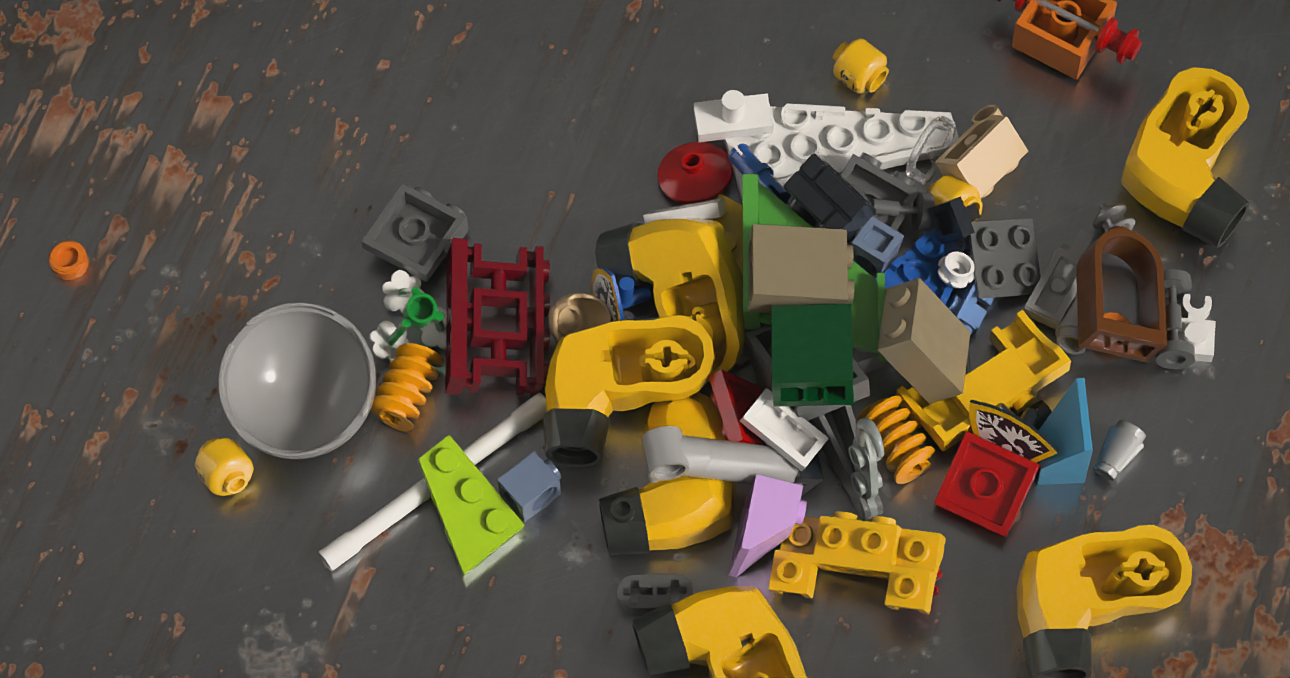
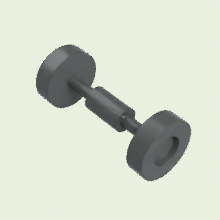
M919 192L913 202V207L902 206L899 201L872 198L871 202H869L876 209L875 214L898 216L899 213L912 214L914 230L928 231L932 225V220L927 210L935 206L934 197L931 193Z
M1179 269L1164 270L1165 298H1169V304L1165 307L1166 331L1171 335V340L1167 341V346L1156 355V363L1167 369H1182L1195 362V347L1187 341L1179 340L1178 334L1182 332L1181 306L1177 304V298L1191 292L1192 281L1191 275L1188 272Z

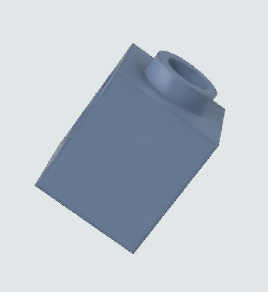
M872 216L851 243L853 245V261L872 277L876 278L877 273H884L896 259L904 235Z
M535 451L497 479L500 496L524 523L561 495L559 480L561 474L549 459L543 461Z

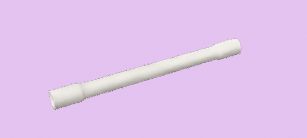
M537 393L512 411L509 417L464 448L463 452L476 465L514 436L526 431L543 419L544 414L547 412L546 398L541 393ZM424 478L357 527L345 532L321 549L318 555L330 571L335 570L357 554L364 545L428 500L431 495Z

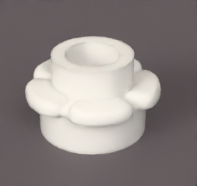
M951 252L940 259L938 263L940 267L938 269V276L945 284L954 288H964L967 286V283L973 281L974 263L968 255L962 252Z

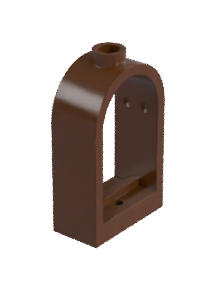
M1124 226L1111 227L1081 255L1077 263L1078 346L1148 363L1167 346L1163 263L1155 247L1145 237ZM1102 253L1117 256L1127 263L1134 272L1138 283L1140 326L1104 317Z

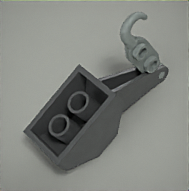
M767 324L745 333L746 349L762 392L766 388L772 392V325ZM853 358L855 402L870 396L868 377ZM851 405L790 406L795 410L798 418L803 417L829 438L821 450L847 491L859 517L866 521L873 516L883 514V505L878 494V489L883 486V482L877 469V461H880L884 456V445L875 423L865 417L856 424ZM831 411L853 471L824 416L825 413Z

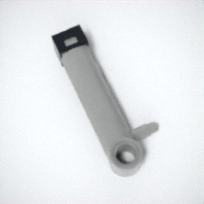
M675 426L657 427L642 436L649 472L648 479L653 483L659 480L665 481L680 476L752 484L757 474L802 485V495H804L824 480L818 453L806 468L800 471L771 446L682 435L681 429Z

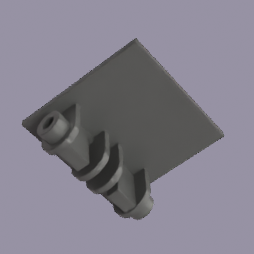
M1033 218L971 222L975 233L957 239V249L968 256L971 255L974 263L977 299L1031 295L1041 278Z

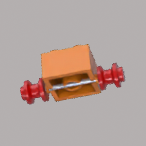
M1013 0L1015 1L1014 9L1018 12L1023 11V13L1015 23L1012 47L1075 80L1078 79L1095 52L1102 53L1104 50L1109 49L1116 53V62L1123 64L1127 59L1133 61L1141 48L1142 40L1138 39L1139 30L1133 28L1126 33L1118 29V20L1114 18L1117 2L1114 0Z

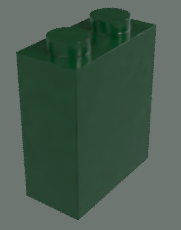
M851 304L772 306L773 407L854 405Z

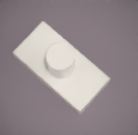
M729 90L723 95L722 99L693 103L698 142L773 133L768 93L744 96L737 90Z
M724 198L653 210L644 214L643 217L645 224L660 219H712L726 214Z
M767 388L740 420L743 425L761 438L767 446H771L800 471L806 468L829 439L803 417L798 418L795 410L790 406L773 407V393Z

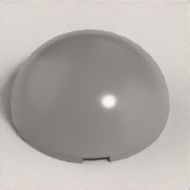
M310 303L279 305L267 309L250 319L232 343H229L220 367V399L232 427L247 443L256 449L284 459H308L321 456L347 442L366 420L372 407L376 390L374 359L366 340L359 330L339 313Z

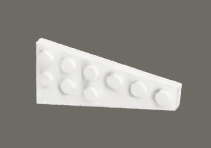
M787 103L784 107L770 106L773 133L724 139L728 155L733 148L742 155L743 153L738 149L737 145L747 144L761 163H767L773 169V176L784 187V184L790 177L799 171L801 165L814 153L825 159L841 175L852 154L858 157L861 156L862 152L871 155L882 162L880 169L883 170L939 157L959 139L951 112L905 110L900 114L882 113L878 108H866V112L845 111V107ZM732 164L743 202V175Z

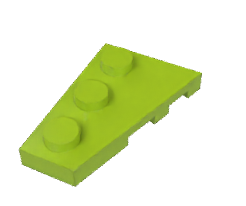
M450 435L418 459V465L434 506L437 507L449 544L452 545L462 577L467 575L525 527V524Z

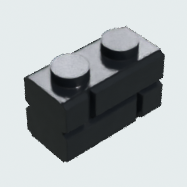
M815 153L801 165L800 170L795 172L783 187L791 195L788 203L804 217L809 212L818 221L813 226L814 228L847 230V243L857 234L860 227L864 226L876 213V209L825 159Z

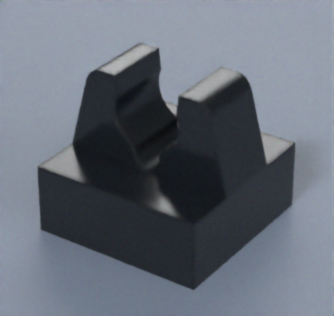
M961 196L927 209L941 244L975 233L971 221L981 217L976 203L964 206Z

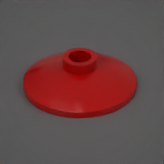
M689 142L672 149L662 159L657 172L658 182L664 194L674 201L684 204L709 201L720 195L729 185L732 178V164L728 161L727 153L720 147L708 142Z

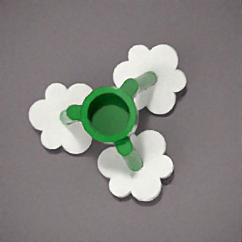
M403 270L395 271L391 276V281H387L382 285V291L386 294L383 300L385 308L390 311H397L399 309L403 313L404 320L397 328L390 321H382L378 325L377 330L372 331L369 335L370 341L374 344L372 346L373 355L380 360L388 358L390 362L396 357L395 353L399 345L411 343L406 339V330L410 326L420 328L423 331L421 339L426 347L432 348L438 345L440 349L446 350V311L441 307H437L434 298L419 288L421 286L420 278L416 276L409 277V274Z

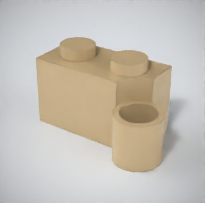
M995 104L985 106L977 111L971 119L973 125L935 161L943 176L953 175L977 187L980 198L989 195L993 191L994 185L1005 174L1012 172L1018 166V161L1028 152L1008 117L1003 116Z

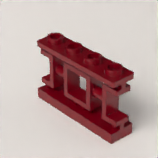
M452 238L446 261L445 394L461 395L463 388L469 389V392L477 393L481 384V375L516 378L517 396H524V393H530V398H532L537 393H541L543 386L545 387L550 364L544 363V352L549 350L550 331L544 328V317L549 315L550 295L544 294V283H548L550 261L544 260L543 246H535L533 252L527 251V247H519L516 255V264L482 261V244L474 243L473 247L468 246V239ZM467 262L470 263V278L491 279V289L473 288L470 303L467 302ZM527 267H529V307H527V292L506 290V280L524 281ZM481 306L516 308V333L481 330ZM467 331H470V347L491 348V359L473 357L470 373L467 372ZM527 336H530V377H527V361L506 360V349L524 350Z

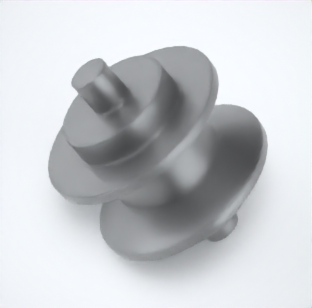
M1103 203L1099 206L1101 211H1099L1093 222L1095 229L1104 228L1105 232H1107L1109 228L1114 226H1124L1132 230L1136 221L1132 217H1123L1127 210L1124 204L1107 206Z

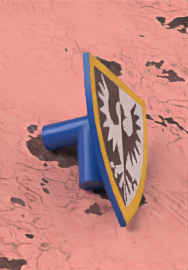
M599 267L593 271L590 289L593 296L606 303L611 312V322L624 320L622 309L652 300L650 288L642 286L634 289V281L630 277L621 278L619 287H617L615 275L610 270Z

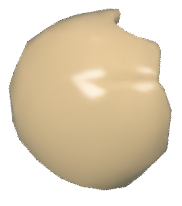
M571 293L557 300L556 304L551 308L549 331L558 344L559 340L566 335L610 323L611 312L604 301L593 295Z

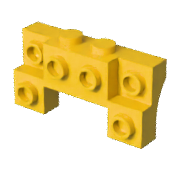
M1023 310L1016 313L1015 322L1001 330L998 326L991 329L989 340L1000 353L965 375L963 394L929 404L914 387L906 390L904 386H901L897 389L896 396L899 395L902 398L900 406L909 409L911 412L909 418L918 423V429L923 426L943 452L961 441L966 431L973 433L969 419L971 400L994 406L1002 402L1012 412L1017 411L1020 413L1035 403L1038 390L1069 371L1070 358L1060 346L1049 340L1037 328Z
M834 511L833 517L820 515V518L804 516L802 525L795 524L789 537L781 542L780 550H775L768 588L775 594L783 595V592L801 594L805 598L813 599L819 567L825 571L889 579L885 605L888 608L894 610L907 608L918 610L923 614H930L935 581L943 558L946 538L941 533L903 529L896 525L895 519L873 516L872 522L857 520L858 516L852 513Z

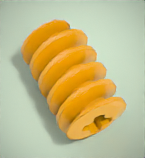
M404 343L397 347L396 357L391 360L389 364L390 370L385 372L383 383L378 386L377 396L374 397L371 407L372 412L379 420L393 429L403 432L413 430L414 425L408 419H417L420 412L415 406H424L426 398L421 393H430L432 390V385L427 380H436L439 373L434 367L439 368L444 365V359L439 353L414 343Z
M897 395L883 398L870 404L858 414L856 420L859 421L866 417L875 423L884 445V456L882 459L886 460V468L894 473L896 483L905 484L921 477L931 467L928 459L934 454L935 449L932 446L920 448L927 437L924 433L912 436V433L918 428V423L915 420L904 423L911 412L908 408L896 411L902 403V398Z

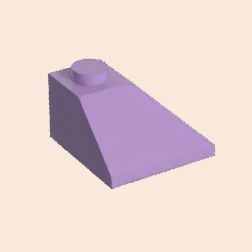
M756 474L743 502L728 576H739L788 538L795 524L802 525L807 501L801 500L802 485Z

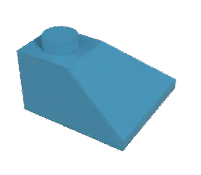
M1085 378L1075 379L1039 429V432L1059 452L1037 462L1041 464L1036 474L1037 485L1085 483L1093 452Z

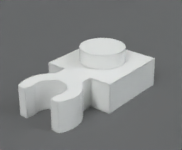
M1185 294L1181 303V313L1184 317H1181L1182 332L1178 334L1179 340L1187 341L1194 345L1195 361L1212 362L1216 321L1205 320L1210 313L1212 299L1210 296H1205L1203 307L1196 309L1190 305V294Z

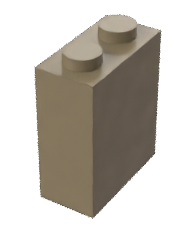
M752 225L747 242L748 312L772 314V306L847 304L853 302L854 280H848L847 268L851 269L853 264V245H847V230Z
M920 277L887 288L877 350L929 404L963 394L971 332Z

